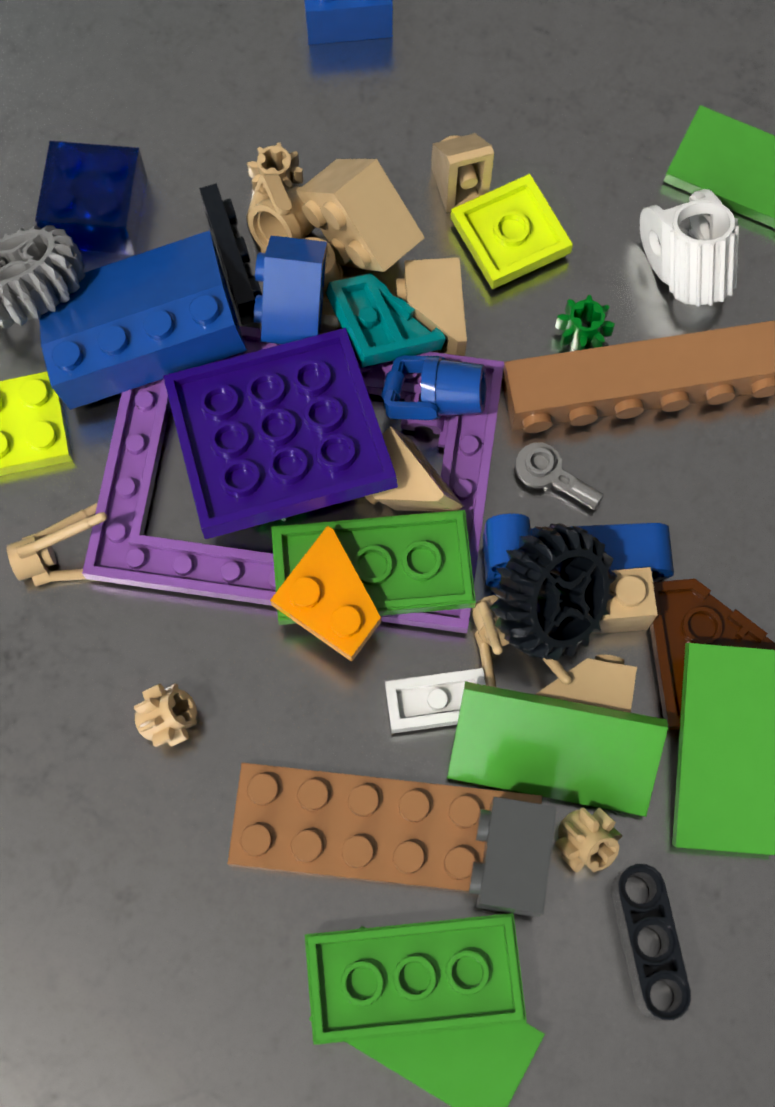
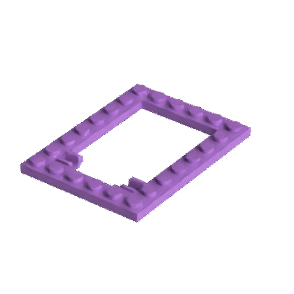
M240 326L247 351L224 359L281 344L261 342V329ZM437 352L414 355L442 356L447 360L483 364L486 369L487 391L483 413L442 416L440 419L401 420V429L415 431V427L425 426L431 428L433 434H440L438 447L445 448L440 477L462 503L463 507L460 510H465L474 583L504 361ZM394 360L362 368L358 362L368 394L382 396L386 375L392 370ZM404 373L405 381L400 397L405 399L404 402L421 401L422 373ZM164 379L122 392L95 514L105 512L107 520L92 527L82 572L85 579L271 605L270 599L276 593L273 553L144 535L170 410V402ZM471 608L381 616V621L467 634Z

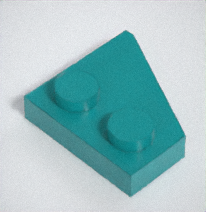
M366 274L329 282L326 295L341 327L347 330L352 348L361 368L393 361L399 356H414L442 349L446 339L443 332L437 327L432 332L412 317L415 309L402 298L392 295L388 287L374 275Z

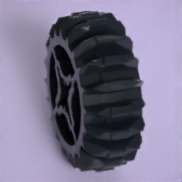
M551 523L549 527L535 526L532 536H519L518 550H506L509 562L506 567L496 568L502 576L500 584L490 588L499 599L490 609L498 616L495 626L505 634L504 639L509 641L511 646L533 658L539 657L556 661L565 655L573 657L577 646L589 647V635L592 632H601L599 625L603 615H610L606 609L608 600L616 596L610 589V584L617 578V575L609 569L614 558L604 551L605 544L599 542L593 535L587 534L588 532L575 526L570 527L561 523Z

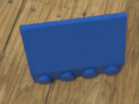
M210 230L84 272L85 277L79 282L80 288L76 292L69 294L70 300L58 304L55 307V312L48 311L44 313L39 320L41 348L51 387L70 410L164 379L163 375L209 364L247 351Z

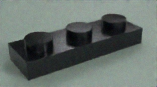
M217 183L199 188L206 218L241 324L253 323L256 295H262L259 282L255 280V275L248 277L244 267L245 264L251 263L244 237L235 238L231 228L238 225L232 201L230 198L222 200Z

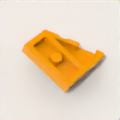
M328 525L270 599L273 607L351 662L381 623L380 614L335 531Z

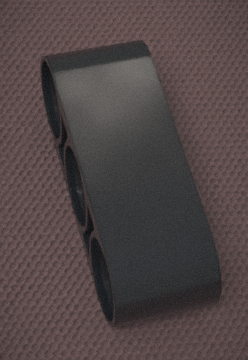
M635 864L621 871L614 878L611 885L612 902L634 999L638 1009L646 1017L653 1020H675L682 1017L688 1010L691 1002V990L666 885L662 875L654 867L647 864ZM630 876H638L648 884L650 895L644 904H638L628 897L626 882ZM644 927L655 930L661 938L662 947L656 957L645 955L639 948L638 936ZM659 980L668 983L674 992L673 1004L664 1012L658 1010L650 999L651 988Z

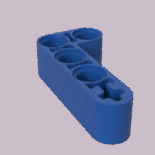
M501 514L493 516L485 522L483 551L487 586L494 587L500 584L502 576L496 568L506 567L509 562L506 550L519 549V536H532L534 528H531L528 516L523 514ZM637 523L575 526L586 530L587 534L593 535L599 542L605 544L604 551L614 558L609 568L611 570L651 567L653 581L664 580L674 575L669 526L666 524Z

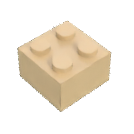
M336 159L296 191L304 203L302 211L305 217L314 227L321 229L328 243L333 248L338 264L342 266L385 272L425 238L377 159Z

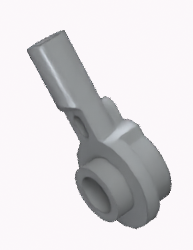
M531 443L518 453L515 462L516 473L519 479L526 485L546 490L555 486L592 510H595L602 500L603 493L562 469L561 456L551 445Z

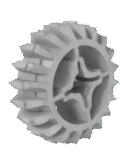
M34 225L29 230L20 228L16 233L11 235L5 234L0 239V325L4 329L10 328L14 323L24 326L28 320L33 318L40 320L41 315L48 311L55 312V307L58 304L68 302L70 300L69 294L76 292L80 288L79 282L85 277L83 272L85 266L81 260L82 255L77 245L74 244L72 238L66 234L64 229H56L54 225L45 226L44 228L40 225Z

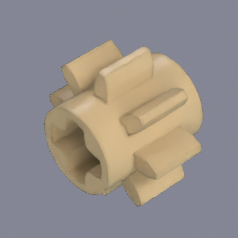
M281 143L264 149L261 147L257 148V162L251 161L247 163L249 177L253 178L251 180L253 192L260 175L277 173L286 191L293 188L294 183L301 184L304 181L303 169L298 167V152L295 151L289 154L281 146Z
M159 683L143 691L145 701L134 706L136 711L135 724L139 733L147 740L153 741V746L155 747L166 742L172 747L189 739L186 729L197 724L195 720L197 709L193 698L186 691L179 689L177 684L164 688Z
M584 807L569 813L559 825L558 836L560 839L555 842V846L563 853L561 858L575 872H579L584 865L592 872L607 868L616 859L619 852L618 840L622 838V834L614 828L616 822L601 808H598L593 815Z

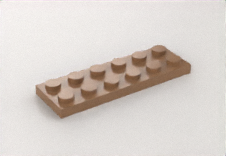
M241 763L227 864L233 867L469 893L473 861L482 863L485 842L476 840L480 809L490 810V804L494 797L542 804V796Z

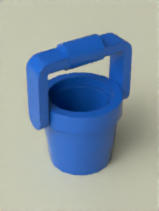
M399 356L394 360L392 370L386 375L382 391L386 415L390 419L433 420L440 419L442 416L483 413L487 391L486 369L483 364L447 360L442 356ZM404 373H422L421 402H399L405 381Z

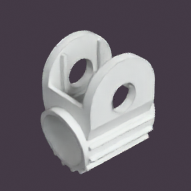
M709 189L696 191L689 196L690 201L688 203L663 210L658 205L644 208L640 215V235L646 257L661 281L669 285V292L673 294L675 299L683 302L685 305L691 304L699 307L705 304L712 306L713 303L718 301L724 302V298L733 295V289L737 287L738 218H734L733 213L726 206L722 205V202ZM688 217L691 225L689 234L692 238L685 235L679 228V224Z

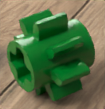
M591 295L577 303L571 299L567 300L566 314L558 315L555 328L565 330L562 334L560 345H569L577 351L603 347L605 343L604 337L612 336L615 323L605 321L610 306L608 304L601 306L592 299ZM586 324L588 325V328L583 327L581 325Z

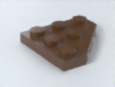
M697 579L653 582L658 615L650 626L663 718L667 719L668 730L680 729L685 643L775 650V643L766 637L767 632L738 610L732 611L710 594L711 590Z

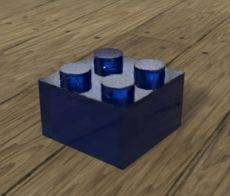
M49 141L35 217L37 226L44 228L45 226L54 225L56 229H64L81 251L135 255L147 183V174L140 149L136 147Z

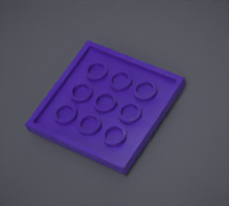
M346 328L163 375L205 540L398 487L397 476Z

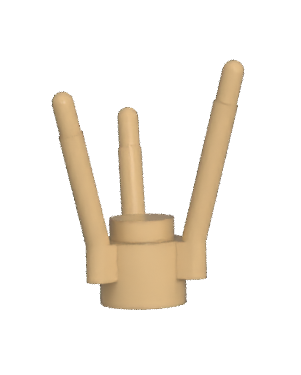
M97 503L36 534L8 544V559L16 578L22 581L32 577L36 587L53 581L85 579L82 574L83 569L49 571V566L56 564L52 545L106 521L107 514L105 512L95 514Z
M496 595L482 598L477 601L475 608L471 610V615L477 628L474 636L479 646L485 683L487 686L496 687L490 646L493 652L499 655L503 651L502 646L509 644V641L504 639L505 634L495 626L498 616L490 609L499 599ZM543 658V661L563 684L568 685L571 683V677L559 661Z

